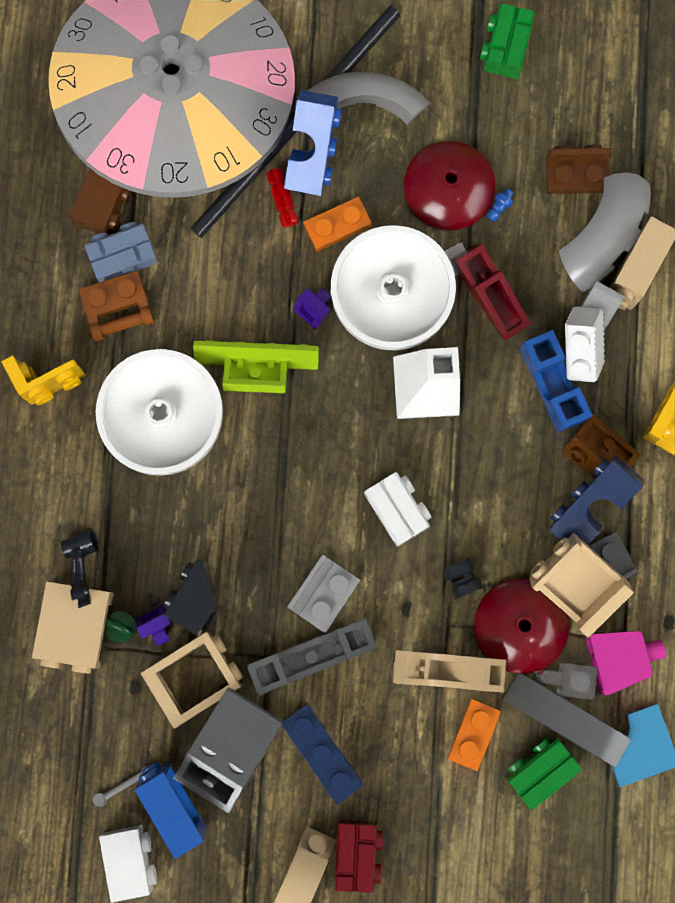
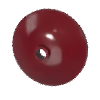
M441 141L425 147L414 156L405 173L404 195L410 210L421 222L434 229L457 231L472 226L487 213L494 198L495 177L491 165L477 149L462 142ZM452 175L457 181L455 183H448L445 178Z
M511 579L494 586L481 599L474 617V634L476 642L486 658L506 660L505 671L529 674L548 667L560 656L569 636L568 615L540 590L535 591L532 588L530 579ZM521 620L529 622L530 628L527 632H522L519 629V622Z

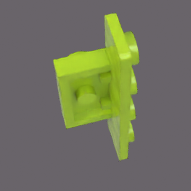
M213 340L194 341L193 344L194 360L201 365L224 366L223 391L286 393L287 368L317 370L319 364V347L306 344H264L241 341L217 342Z

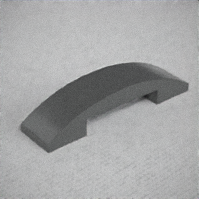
M365 618L246 666L259 696L377 648V645Z
M518 673L503 701L615 768L631 741L630 738L521 673Z

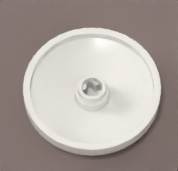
M382 226L362 233L344 248L332 272L331 297L337 317L345 329L356 339L378 349L403 350L427 341L445 324L455 300V274L448 256L432 238L409 227Z
M166 349L143 351L119 363L103 382L96 403V423L101 439L107 449L127 467L148 475H171L187 470L197 464L212 449L219 436L223 421L221 395L209 372L193 358L183 353Z

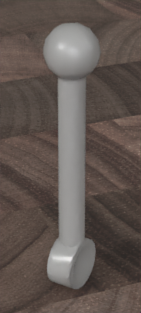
M139 772L105 794L97 793L93 797L94 805L103 807L107 803V799L139 780L138 777L142 773Z

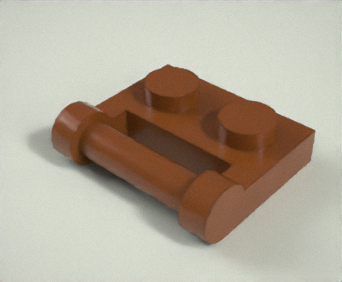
M138 271L78 289L95 342L103 340L106 335L143 323L145 326L154 323ZM139 305L140 312L103 324L99 322L98 318Z

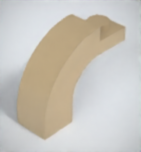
M396 650L393 683L504 692L506 660Z
M307 826L272 903H311L336 840Z

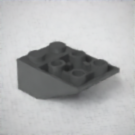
M228 687L185 756L173 779L229 814L243 794L284 721Z

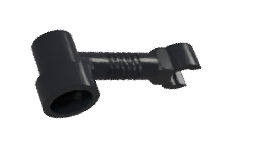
M87 528L78 531L77 536L61 541L63 554L66 558H71L73 584L71 585L70 594L72 601L78 600V608L91 604V595L86 583L84 557L99 551V542L94 530Z

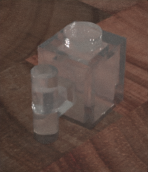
M559 662L558 672L540 670L536 673L537 681L557 685V695L594 700L597 667Z

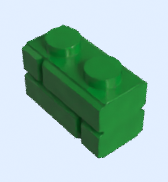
M502 3L499 5L497 14L491 13L487 31L493 32L491 41H484L480 56L481 60H486L483 69L485 72L519 79L535 16L533 10L516 8V6Z
M547 737L543 738L532 747V750L535 752L526 760L520 757L507 767L509 774L505 776V779L531 811L582 771L563 744L555 737L551 740Z

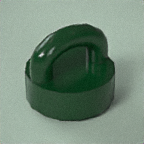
M117 611L106 619L105 633L112 641L123 643L135 636L137 632L136 619L130 613Z

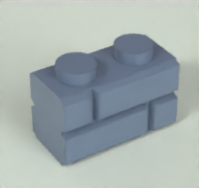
M136 222L124 224L119 228L120 232L109 236L107 233L97 234L90 239V243L85 244V249L99 282L139 271L158 263L143 223L138 225Z

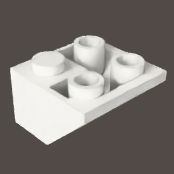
M458 347L424 349L393 357L397 419L459 416L460 372Z

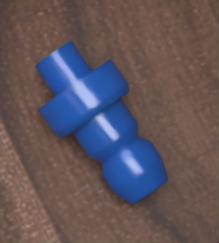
M506 188L503 194L498 192L495 196L496 201L487 215V218L495 222L498 220L501 213L513 204L510 198L514 193L510 189Z

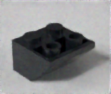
M197 559L195 563L189 562L180 576V579L184 582L178 591H171L163 607L167 609L164 614L165 617L200 636L206 632L218 612L219 604L209 565Z

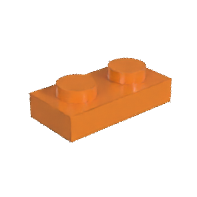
M359 197L303 222L316 252L372 227V222Z
M470 699L447 759L478 772L501 711Z

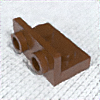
M591 144L579 149H572L570 145H558L550 149L545 159L547 194L603 193V178L609 176L608 159L611 156V148H602V145Z
M594 414L562 449V452L574 464L581 467L593 479L596 477L593 473L594 469L604 458L611 461L617 455L629 467H632L641 456L638 451Z

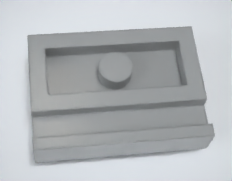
M322 554L287 608L326 633L360 582V579Z

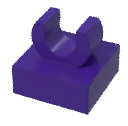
M307 288L299 295L293 310L316 330L324 323L330 311L327 306L329 304L328 301L332 297L324 288L316 295Z
M163 605L136 618V629L141 638L143 639L152 634L158 646L169 641V634L165 627L170 625L171 621L164 616L167 609Z

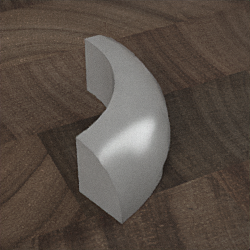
M350 72L336 75L321 81L307 90L338 97L337 108L355 105L356 103L376 104L377 107L395 114L406 125L430 105V102L412 86L392 76L375 72Z
M628 172L615 173L603 178V196L595 215L573 241L559 250L567 273L582 292L588 290L596 281L599 282L615 268L612 263L623 250L626 252L630 251L641 233L638 226L643 215L649 212L651 191L650 184L637 174Z

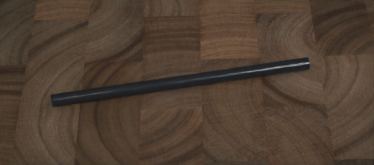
M390 5L323 80L336 75L350 73L400 17L398 10ZM295 112L290 116L282 137L264 161L250 173L228 185L192 225L190 229L198 237L203 238L296 134L297 131L293 130Z

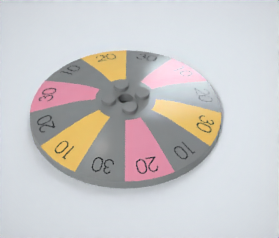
M86 0L64 25L52 52L49 67V93L53 112L60 131L75 154L89 168L111 183L133 192L156 197L177 198L209 193L224 188L250 173L264 161L282 137L291 115L294 100L295 73L289 45L276 20L258 0ZM169 64H174L180 70L174 75H168L164 73L163 68Z

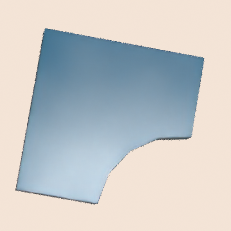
M658 704L626 714L628 725L626 736L631 741L616 768L611 765L619 787L675 768V749Z

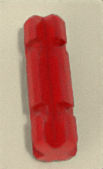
M281 168L269 170L266 176L269 184L272 186L270 189L276 209L281 213L279 214L281 225L284 228L295 226L298 224V217L296 212L292 210L294 209V204L290 191L284 189V182L286 180L284 171Z

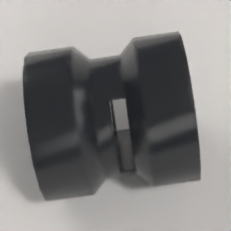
M471 558L442 570L446 580H449L453 586L451 592L455 600L484 587L481 579L474 574L475 566Z

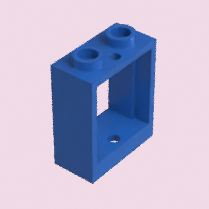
M155 761L142 769V774L138 777L139 780L134 790L174 859L204 842L206 825L182 784L173 779L176 774L168 761L161 765L158 761Z

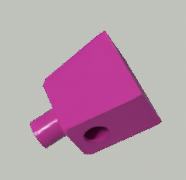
M641 631L592 634L589 638L585 635L599 694L610 695L653 676L650 662L666 658V651L662 640L645 643Z

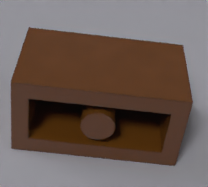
M90 168L69 217L74 225L96 234L107 233L109 236L112 230H117L122 217L119 212L123 203L129 202L133 191L111 183Z

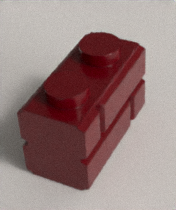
M338 820L335 870L336 891L373 893L374 884H381V864H376L375 859L376 850L382 851L383 831L377 830V822Z

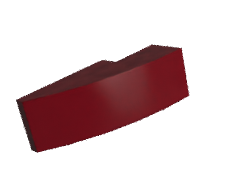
M476 243L450 259L470 293L503 340L506 341L531 325L502 271L497 270L483 244Z

